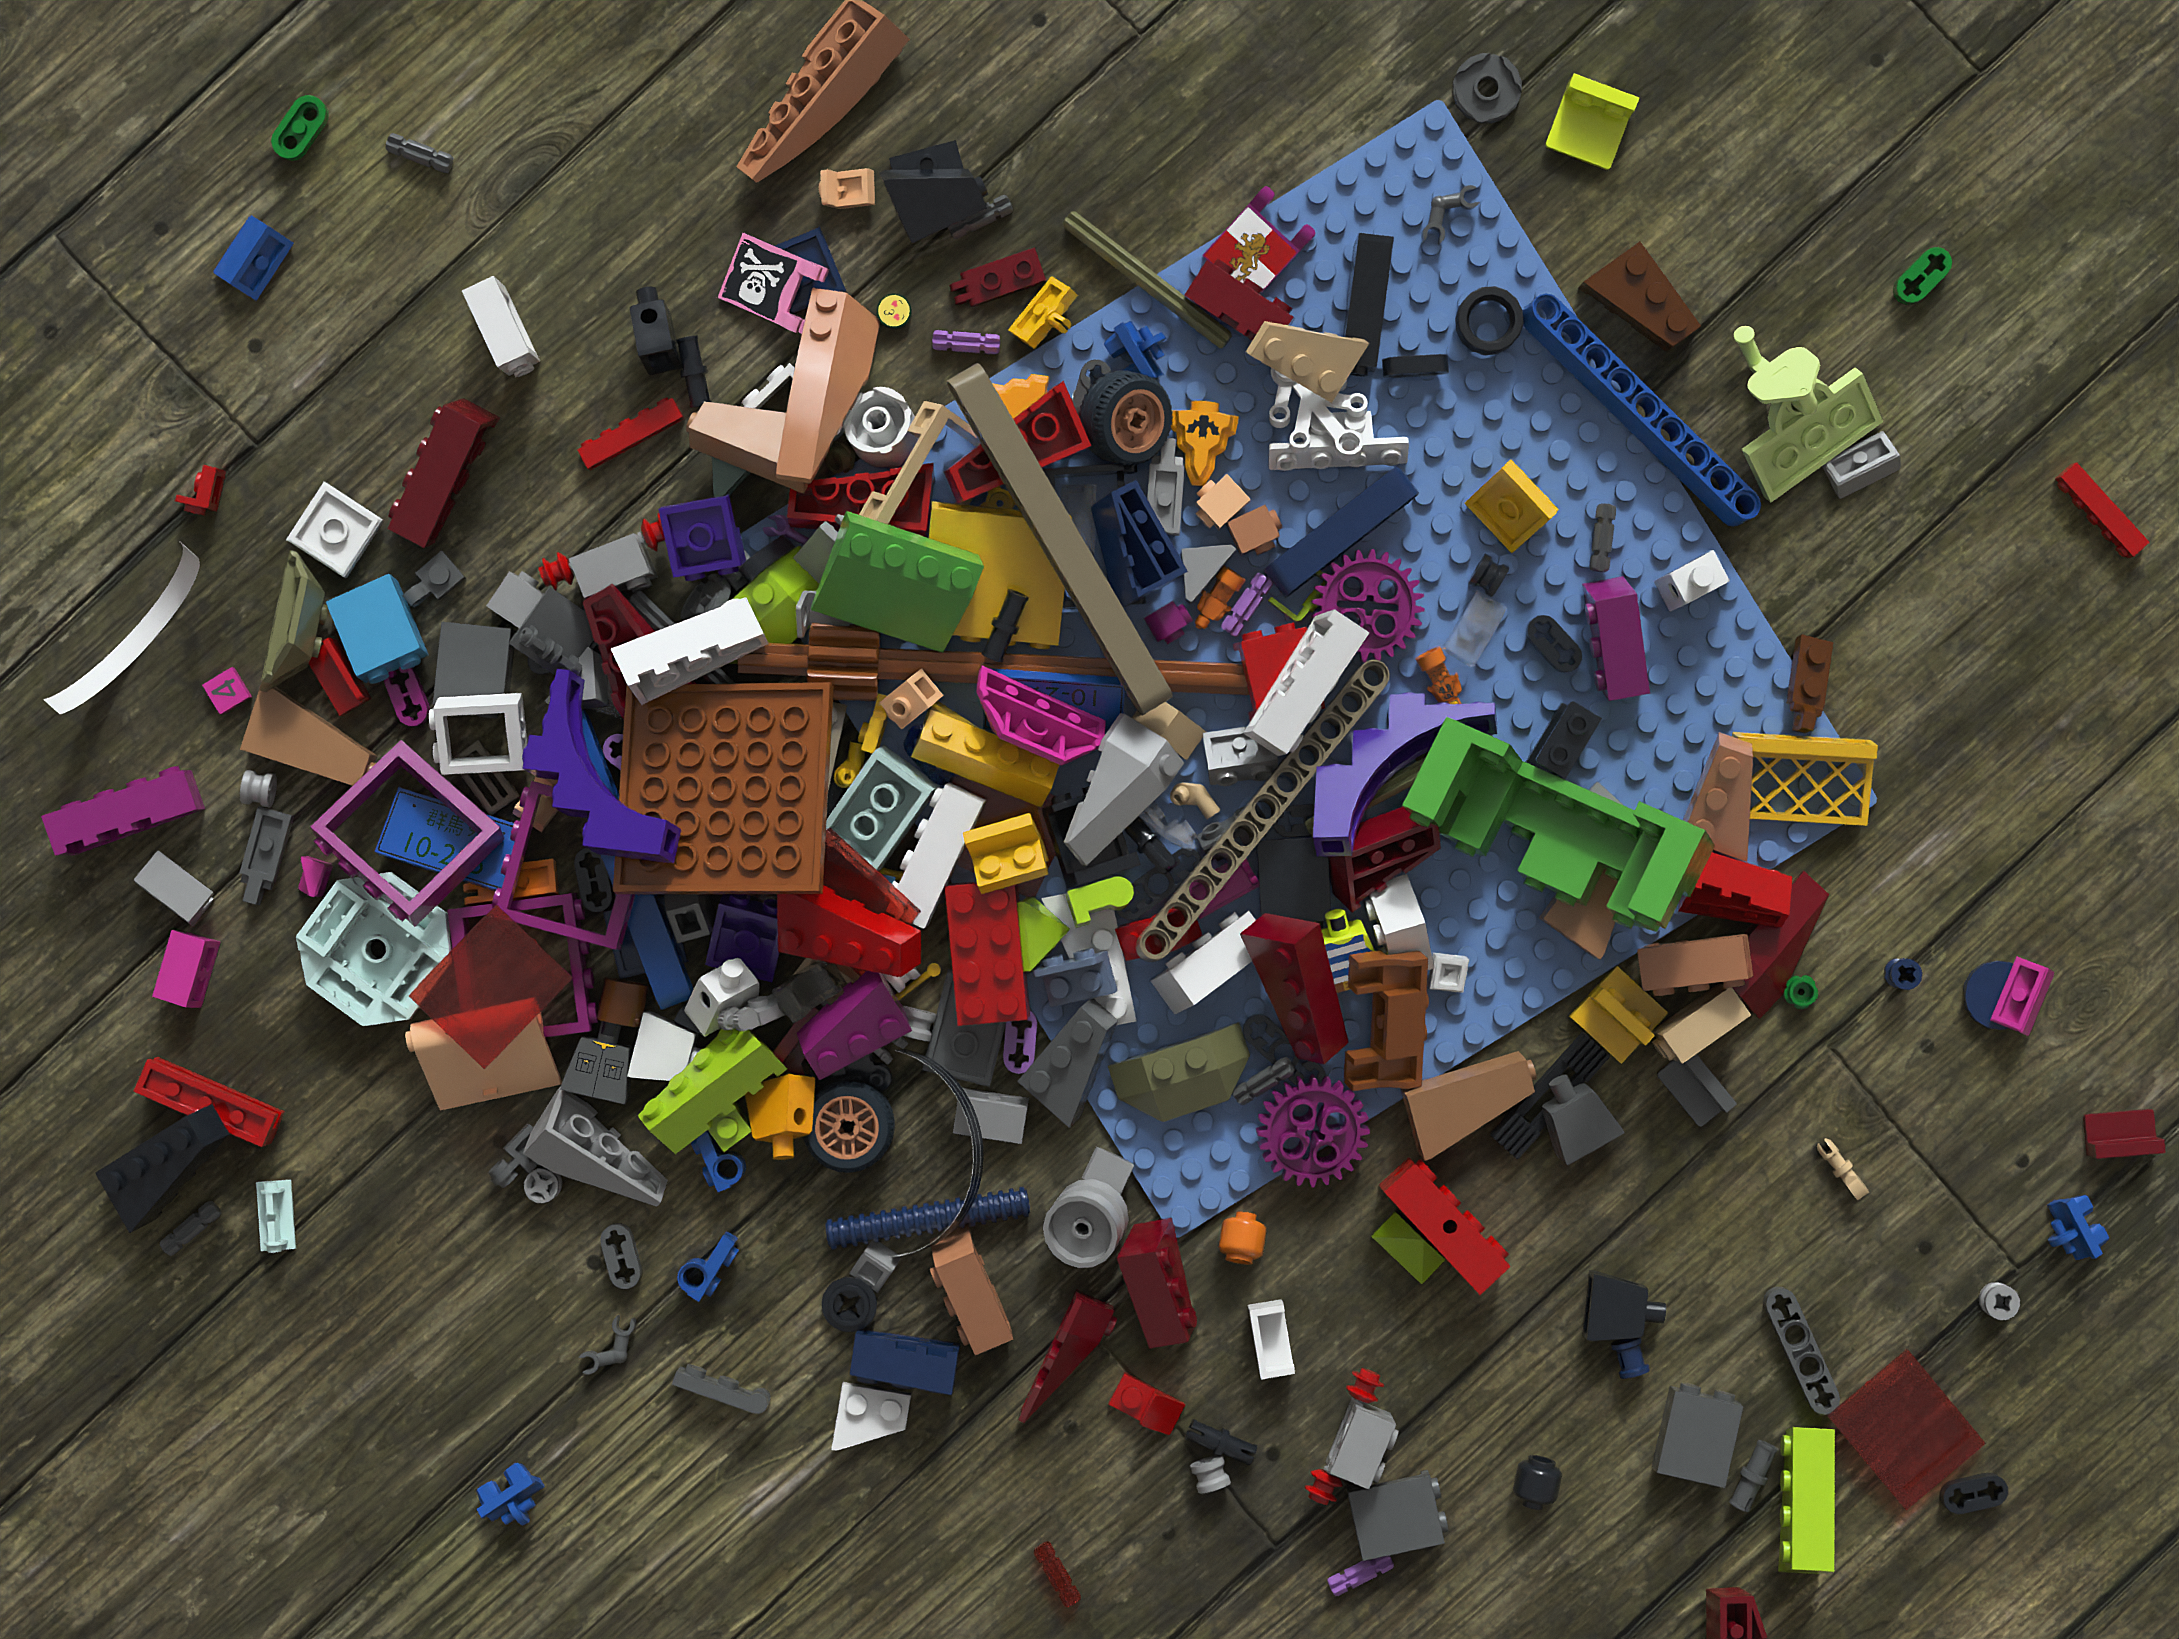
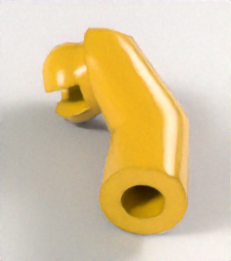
M850 742L847 760L835 770L834 781L839 787H850L863 768L866 751L861 750L862 744Z

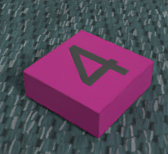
M234 667L229 668L202 685L220 715H224L252 698Z

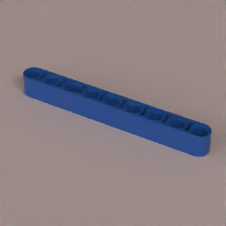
M1548 293L1540 294L1524 307L1523 326L1723 523L1735 527L1758 515L1761 502L1756 492L1557 297ZM1536 307L1545 312L1546 319H1542L1537 314ZM1561 332L1569 335L1571 344L1563 340ZM1586 356L1594 360L1596 368L1589 366ZM1611 380L1618 383L1621 390L1620 393L1613 389ZM1636 404L1644 409L1645 417H1642L1637 412ZM1661 429L1667 431L1670 441L1663 438ZM1686 453L1693 457L1694 466L1687 461ZM1711 477L1718 482L1719 490L1712 486ZM1736 501L1742 505L1743 514L1736 509Z
M582 710L583 735L589 757L602 782L615 798L619 800L618 790L587 712ZM601 855L613 886L615 856ZM636 894L628 927L655 998L663 1010L689 1000L694 989L682 958L677 954L676 943L662 905L657 904L656 900H659L658 895Z

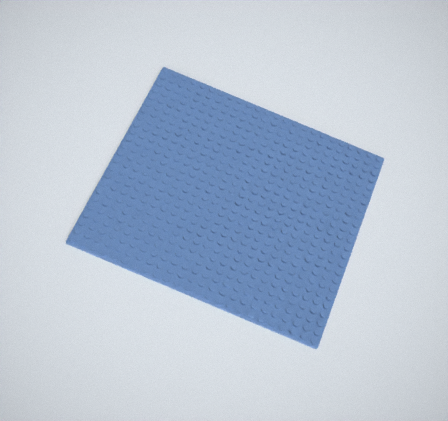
M1441 100L1430 103L1268 204L1260 212L1289 241L1306 224L1310 225L1316 232L1312 240L1261 294L1271 302L1277 297L1293 308L1290 315L1295 320L1291 326L1313 332H1327L1343 337L1353 246L1358 233L1394 237L1377 368L1374 372H1368L1366 377L1349 375L1346 388L1338 393L1346 395L1360 393L1367 398V411H1371L1374 439L1408 438L1407 463L1393 466L1366 465L1361 467H1328L1325 469L1303 468L1289 471L1270 470L1268 464L1269 444L1289 443L1290 434L1295 430L1300 397L1292 389L1288 403L1290 410L1289 424L1284 428L1272 426L1269 421V411L1275 404L1278 384L1271 377V367L1246 352L1252 340L1196 304L1231 331L1232 337L1227 345L1223 348H1218L1140 286L1135 287L1068 329V332L1061 333L989 378L994 384L1005 385L1013 378L1027 380L1031 374L1049 376L1047 392L1058 383L1064 381L1072 398L1081 369L1088 361L1093 359L1101 360L1110 367L1111 372L1122 370L1133 363L1128 352H1125L1118 358H1113L1104 346V342L1115 333L1114 327L1122 322L1125 324L1132 321L1137 331L1144 326H1148L1153 336L1163 332L1166 339L1159 346L1165 356L1156 362L1164 375L1156 379V381L1166 390L1171 401V410H1190L1191 401H1209L1220 404V413L1239 416L1236 434L1228 438L1226 450L1216 456L1214 472L1207 483L1212 480L1216 484L1228 474L1251 499L1231 520L1266 505L1268 511L1273 509L1276 511L1283 527L1278 530L1280 537L1274 541L1275 548L1258 556L1255 550L1240 556L1226 525L1220 530L1214 525L1209 529L1195 514L1199 511L1195 505L1200 499L1196 493L1202 487L1191 485L1184 467L1180 535H1168L1180 558L1181 549L1230 544L1236 548V551L1224 565L1241 575L1246 581L1239 592L1235 591L1226 603L1227 606H1231V610L1245 589L1251 588L1250 582L1258 572L1267 576L1264 569L1383 475L1394 467L1399 466L1418 490L1419 494L1344 554L1351 561H1354L1356 550H1360L1363 558L1366 559L1369 550L1374 549L1376 559H1380L1384 552H1388V563L1391 564L1400 558V571L1411 568L1412 571L1407 577L1408 581H1420L1413 588V592L1424 594L1423 598L1415 602L1417 606L1425 608V611L1415 613L1414 618L1422 622V625L1410 627V630L1416 636L1414 639L1405 636L1402 638L1406 645L1404 650L1396 645L1392 646L1394 650L1393 657H1389L1384 650L1381 651L1380 661L1388 667L1390 673L1387 685L1321 766H1329L1331 764L1352 765L1353 730H1365L1368 728L1389 729L1390 695L1406 692L1415 694L1425 693L1427 705L1448 702H1438L1432 693L1427 690V687L1432 686L1433 683L1426 671H1421L1415 659L1422 653L1438 646L1441 647L1446 657L1444 663L1449 674L1454 675L1457 672L1459 675L1458 678L1462 692L1456 697L1460 699L1462 704L1473 702L1495 703L1497 734L1492 736L1510 744L1524 762L1527 760L1560 703L1568 706L1570 702L1574 701L1601 717L1600 723L1565 780L1587 790L1594 783L1599 782L1624 806L1633 810L1636 809L1640 801L1683 820L1719 732L1732 736V732L1840 738L1824 711H1822L1821 717H1816L1813 731H1809L1806 734L1792 731L1795 712L1790 711V704L1786 703L1792 660L1679 479L1535 339L1524 326H1522L1521 333L1513 344L1498 354L1482 355L1472 352L1461 342L1456 332L1455 322L1459 306L1471 292L1481 287L1496 286L1507 290L1517 298L1522 310L1540 294H1552L1576 317L1577 315L1446 105ZM1468 185L1476 186L1475 190L1464 193V200L1467 203H1480L1471 210H1466L1461 206L1446 209L1442 223L1445 230L1444 240L1438 245V231L1429 229L1427 238L1423 242L1421 233L1429 222L1432 199L1435 196L1459 193ZM1219 236L1157 275L1184 295L1206 262L1202 255ZM1492 300L1477 304L1471 310L1469 316V326L1473 334L1484 341H1496L1503 337L1510 325L1509 314L1506 308ZM1536 307L1537 314L1542 319H1546L1545 312ZM1561 332L1563 340L1571 344L1569 335ZM1430 354L1448 355V374L1402 378L1383 377L1382 359ZM1586 356L1589 366L1596 368L1594 360ZM1095 366L1094 371H1087L1086 376L1091 378L1092 385L1094 381L1103 375L1100 366ZM1611 380L1613 389L1620 393L1621 390L1618 383ZM955 400L945 406L968 423ZM1354 402L1351 404V406L1353 408L1358 409L1361 408L1363 404H1361L1360 402ZM1327 407L1331 413L1347 412L1346 409ZM1276 413L1274 417L1276 419H1283L1286 415ZM947 425L943 427L923 464L934 463L935 473L932 501L955 503L956 499L944 471L974 449L975 446ZM1171 430L1167 438L1176 439L1175 457H1183V465L1185 466V453L1177 447L1176 433ZM1297 438L1294 442H1303L1302 438ZM1086 448L1046 465L1042 469L1117 463L1103 460ZM1161 450L1158 451L1156 456H1161ZM1152 458L1145 463L1137 465L1138 472L1124 474L1125 485L1137 480L1146 498L1148 494L1149 466ZM859 459L855 462L852 470H849L847 473L835 474L832 477L843 478L855 476L858 473L890 471L893 468L875 467ZM905 459L903 463L897 468L903 467L907 459ZM1510 459L1559 509L1546 524L1513 553L1465 505V502ZM1117 474L1055 478V492L1068 514L1072 517L1073 523L1110 584L1090 507L1112 491L1118 489ZM1004 484L1000 485L1001 489L1007 490ZM988 492L973 497L969 505L980 506L986 501ZM998 500L996 503L997 506L1001 507L1003 505V501ZM1601 503L1616 506L1615 520H1612V524H1614L1612 551L1608 553V557H1611L1610 568L1607 572L1590 570L1591 556L1594 555V551H1592L1594 525L1598 523V519L1595 518L1596 508ZM788 504L770 516L784 515L787 518ZM1014 505L1013 510H1019L1017 505ZM766 517L741 533L743 548L750 557L779 537L767 536L763 531V527H773L777 530V524L774 520ZM791 527L808 538L817 530ZM788 538L795 547L804 546L792 538ZM1714 550L1730 581L1698 599L1669 612L1653 581ZM1485 553L1491 556L1492 561L1497 565L1504 564L1509 567L1504 580L1493 597L1486 595L1485 590L1480 586L1473 587L1468 584L1472 573ZM1341 556L1334 561L1340 567L1343 566ZM1330 565L1322 570L1323 573L1333 574ZM1183 575L1167 586L1146 596V604L1128 605L1124 607V610L1153 660L1242 664L1239 650L1234 651L1233 644L1242 641V634L1262 630V635L1267 636L1275 634L1274 627L1294 623L1296 629L1306 626L1308 629L1314 619L1311 615L1320 611V606H1318L1313 613L1308 612L1300 622H1294L1270 604L1268 599L1273 597L1297 615L1303 608V602L1313 591L1314 586H1320L1323 580L1314 576L1286 598L1273 583L1267 595L1263 593L1261 596L1263 601L1249 621L1243 622L1245 627L1237 637L1230 635L1221 627L1227 615L1232 616L1233 612L1231 610L1226 612L1219 621L1209 618L1210 623L1206 629L1201 628L1200 630L1195 627V619L1199 614H1202L1197 609L1202 594L1200 593L1191 605L1185 601ZM1216 575L1203 589L1206 593H1210L1217 581ZM1623 576L1635 590L1638 597L1650 694L1608 701L1602 691H1597L1595 685L1594 671L1598 670L1596 658L1592 657L1589 639L1592 635L1585 613L1586 602L1582 584ZM1349 577L1344 581L1343 590L1350 597L1357 596L1361 589L1360 583L1355 578ZM1388 580L1381 581L1378 585L1380 597L1386 600L1393 597L1395 593L1393 583ZM1672 585L1673 591H1674L1675 594L1678 596V593H1677L1675 587ZM1065 589L1064 601L1072 600ZM1369 596L1363 602L1341 600L1337 602L1338 607L1363 608L1367 616H1369L1370 611L1376 609L1398 610V606L1394 604L1371 603ZM1171 601H1174L1176 606L1183 603L1193 619L1191 623L1182 628L1185 634L1168 645L1164 639L1157 642L1143 618ZM1078 609L1062 610L1058 646L1050 645V649H1036L1030 647V643L1016 642L1015 645L1008 646L1006 653L1106 658ZM1346 612L1343 614L1358 625L1357 617L1353 613ZM1380 615L1375 621V628L1380 634L1386 635L1392 629V621L1387 615ZM1540 615L1553 618L1581 649L1582 661L1578 668L1565 673L1554 669L1527 639L1526 626L1529 621ZM1536 623L1534 625L1537 629L1534 634L1535 638L1544 637L1550 644L1554 641L1547 633L1550 628L1549 624L1540 625ZM809 629L804 637L800 638L803 644L809 645ZM880 633V648L932 650ZM952 635L944 651L982 652L988 639L981 638L980 642H967L961 640L960 636ZM1556 644L1554 648L1560 654V658L1557 660L1559 664L1567 662L1572 665L1571 656L1574 652L1571 649L1564 651ZM1356 652L1339 677L1336 686L1324 699L1325 707L1353 673L1365 663L1361 662L1359 652ZM1369 653L1367 661L1374 660L1372 653ZM1365 670L1363 677L1366 683L1376 686L1379 680L1377 674L1372 670ZM879 679L878 693L888 696L906 680ZM933 682L944 695L938 701L983 730V707L976 693L977 683ZM1125 692L1123 714L1132 718L1137 709ZM1172 692L1173 697L1166 701L1206 732L1247 727L1250 723L1248 712L1253 711L1250 695ZM1350 696L1342 698V705L1345 710L1356 712L1357 703L1354 698ZM839 700L841 704L847 705L846 713L860 733L863 722L869 723L876 701ZM928 709L902 730L888 717L880 747L883 745L887 746L940 785L942 789L945 784L950 782L987 800L974 829L1024 814H1031L1047 851L1049 861L1046 864L1049 875L1019 883L1020 901L1026 897L1034 896L1043 904L1041 898L1065 894L1069 890L1113 877H1123L1133 883L1155 867L1144 853L1140 854L1137 851V844L1123 830L1129 854L1137 851L1141 865L1068 889L1066 887L1041 809L1052 805L1051 798L1069 792L1072 799L1083 795L1082 788L1090 786V783L1087 782L1090 770H1096L1102 754L1098 749L1067 764L1059 765L1052 789L1043 805L1039 807L912 758L911 755ZM1321 709L1316 718L1306 725L1301 733L1302 735H1304L1324 709ZM1327 722L1322 723L1320 727L1322 735L1328 739L1335 738L1336 731L1334 726ZM985 730L987 732L995 734L992 730ZM1202 738L1187 760L1179 755L1184 762L1183 766L1167 789L1139 816L1153 833H1159L1161 836L1160 841L1171 854L1181 848H1191L1196 850L1203 859L1205 853L1195 835L1201 833L1211 823L1222 822L1232 817L1236 810L1247 805L1266 780L1255 781L1250 779L1237 781L1230 786L1210 785ZM1300 749V761L1305 765H1313V753L1308 749ZM1287 754L1277 756L1278 765L1282 762V760L1286 757ZM1753 757L1752 776L1763 767L1756 757ZM1761 757L1766 764L1773 759ZM1415 759L1412 760L1411 762H1409L1408 764H1406L1404 767H1402V768L1399 769L1398 771H1400V770H1402V769H1404V768L1410 766L1411 764L1415 763V762H1416ZM1781 759L1771 769L1783 782L1798 768L1790 759ZM1797 760V761H1798L1799 764L1802 766V765H1803L1806 761H1808V760ZM1816 761L1806 769V772L1817 784L1833 771L1825 761ZM1842 762L1832 763L1835 767H1838ZM1851 763L1840 772L1851 785H1854L1863 777L1856 763ZM1767 771L1752 785L1764 798L1779 784ZM1316 773L1289 806L1315 804ZM1802 773L1786 787L1799 800L1814 786ZM1285 775L1278 776L1277 785L1280 790L1291 792L1293 788L1291 779ZM1835 776L1821 789L1833 802L1849 788L1838 776ZM1182 782L1201 784L1211 795L1220 811L1206 820L1195 805H1175L1170 799V792L1175 785ZM1862 786L1856 790L1860 796L1862 792ZM1411 787L1364 811L1360 822L1402 807ZM1872 788L1869 808L1877 802V797ZM1784 789L1768 802L1775 812H1785L1795 803ZM1752 790L1750 809L1760 801ZM1817 792L1802 805L1810 814H1819L1830 804ZM1851 794L1837 807L1845 816H1857L1860 812V801L1854 794ZM930 801L915 821L917 827H919L923 818L929 820L934 810L933 807L929 806ZM1257 802L1266 819H1269L1271 816L1269 805L1264 802ZM1764 805V806H1763L1761 809H1759L1758 811H1769V810H1768V809L1766 808V806ZM1798 808V809L1795 810L1793 813H1804V812H1803L1800 808ZM1833 810V811H1831L1828 815H1838V814H1837V812H1836L1835 810ZM1285 811L1284 817L1278 819V825L1284 826L1286 832L1291 831V826L1294 824H1303V818L1291 817L1290 811ZM1750 819L1748 859L1746 863L1770 870L1843 824ZM1502 823L1486 857L1478 854L1471 857L1455 849V842L1439 834L1441 849L1406 874L1426 923L1431 954L1441 953L1466 956L1469 959L1463 993L1433 990L1427 986L1429 1006L1425 1013L1427 1039L1424 1041L1422 1081L1445 1073L1636 954L1637 949L1652 944L1697 916V914L1678 912V903L1666 929L1659 927L1657 932L1634 925L1630 929L1615 922L1606 951L1599 960L1539 918L1556 893L1547 888H1544L1543 892H1539L1523 884L1525 878L1517 871L1533 837H1531L1530 841L1524 840L1511 833L1512 827ZM1272 826L1271 830H1269L1266 833V836L1263 837L1261 840L1298 839L1312 837L1281 836L1278 833H1276ZM1240 837L1234 839L1238 845L1244 846ZM966 846L950 878L952 883L977 881L973 861ZM1255 846L1246 859L1259 881L1258 856ZM1715 850L1712 851L1713 853H1716V854H1719V855H1723V856H1726V857H1729V858H1733V859H1736V860H1739V861H1743V860L1734 858V857H1732V856H1729V855L1720 853V852L1715 851ZM1182 854L1178 857L1181 863L1169 872L1175 884L1181 881V878L1177 876L1179 872L1186 869L1190 873L1194 870L1192 864L1196 859L1193 855L1186 857ZM1225 858L1218 862L1216 859L1211 861L1214 870L1227 863ZM1329 869L1331 910H1345L1348 922L1356 919L1361 920L1375 951H1377L1383 945L1378 946L1373 930V925H1376L1377 922L1376 920L1369 921L1364 901L1370 900L1369 895L1359 902L1361 907L1352 913L1333 894ZM1401 871L1395 877L1405 875V873ZM1160 873L1152 875L1148 880V887L1155 894L1165 892L1169 885L1167 877ZM1142 883L1135 887L1140 893L1132 898L1126 908L1122 909L1123 912L1130 910L1132 913L1137 912L1136 904L1143 898H1145L1146 904L1153 901L1145 893ZM1259 887L1202 919L1198 917L1197 921L1202 935L1209 932L1213 936L1220 931L1219 923L1234 912L1241 916L1250 911L1255 920L1261 917ZM1175 892L1133 920L1124 919L1115 911L1117 926L1154 916L1159 913ZM1323 921L1324 928H1328L1326 921ZM1060 941L1046 958L1062 955L1063 960H1067L1069 956ZM1193 942L1169 952L1164 958L1156 962H1146L1141 958L1126 961L1124 957L1136 1022L1116 1025L1104 1059L1101 1061L1095 1076L1094 1085L1087 1097V1100L1123 1158L1134 1165L1132 1172L1161 1219H1173L1177 1238L1185 1235L1282 1174L1283 1169L1274 1173L1271 1169L1273 1161L1265 1162L1262 1156L1267 1150H1260L1257 1142L1265 1137L1258 1136L1256 1128L1265 1126V1124L1261 1123L1257 1116L1258 1114L1269 1113L1264 1107L1263 1102L1274 1103L1276 1101L1272 1093L1273 1090L1281 1094L1286 1092L1283 1082L1286 1081L1292 1088L1296 1086L1288 1078L1284 1081L1281 1080L1279 1084L1260 1096H1255L1252 1101L1245 1105H1240L1232 1093L1228 1101L1165 1122H1161L1118 1099L1108 1065L1237 1022L1240 1023L1243 1032L1245 1021L1254 1014L1267 1016L1284 1031L1253 962H1250L1195 1005L1174 1014L1153 986L1151 980L1168 968L1165 963L1177 954L1183 952L1184 955H1187L1195 949L1192 945ZM1042 962L1038 967H1036L1035 969H1037V968L1043 966V962ZM1033 970L1026 971L1030 1008L1052 1041L1078 1009L1089 999L1050 1007L1043 977H1034ZM1428 970V974H1427V983H1428V977H1429V972H1430V970ZM1351 989L1337 993L1349 1043L1328 1062L1320 1064L1331 1080V1087L1339 1080L1342 1081L1344 1085L1343 1092L1350 1089L1344 1083L1345 1051L1370 1047L1373 993L1356 995ZM1264 1021L1261 1024L1253 1022L1250 1025L1253 1030L1250 1036L1254 1039L1257 1036H1261L1268 1043L1262 1048L1268 1051L1272 1042L1280 1038L1281 1035L1275 1032L1272 1038L1265 1031L1267 1024ZM1246 1038L1245 1041L1250 1057L1235 1087L1243 1082L1247 1083L1249 1078L1268 1066H1273ZM1280 1044L1274 1052L1277 1061L1283 1057H1288L1292 1061L1295 1055L1289 1044ZM1300 1059L1294 1067L1295 1070L1297 1069L1303 1074V1082L1306 1084L1309 1083L1311 1074H1314L1316 1077L1319 1071L1315 1068L1312 1071H1308L1301 1064L1306 1060ZM1382 1087L1354 1091L1355 1096L1352 1101L1361 1100L1363 1107L1358 1112H1366L1369 1120L1403 1099L1400 1088ZM1319 1102L1317 1105L1316 1117L1319 1113L1320 1108L1323 1106L1322 1102ZM1306 1104L1298 1105L1293 1110V1115L1299 1117L1305 1115L1309 1110V1106ZM1339 1112L1331 1113L1327 1117L1326 1123L1332 1125L1338 1123L1342 1118V1114ZM1316 1120L1314 1129L1311 1131H1306L1309 1138H1311V1134L1313 1131H1319V1128L1316 1125ZM1290 1137L1284 1142L1283 1147L1286 1149L1295 1148L1300 1139ZM1327 1145L1321 1146V1147L1318 1149V1151L1321 1150V1149H1323V1148L1326 1147ZM1309 1146L1307 1147L1305 1154L1302 1156L1303 1159L1308 1158L1310 1152Z

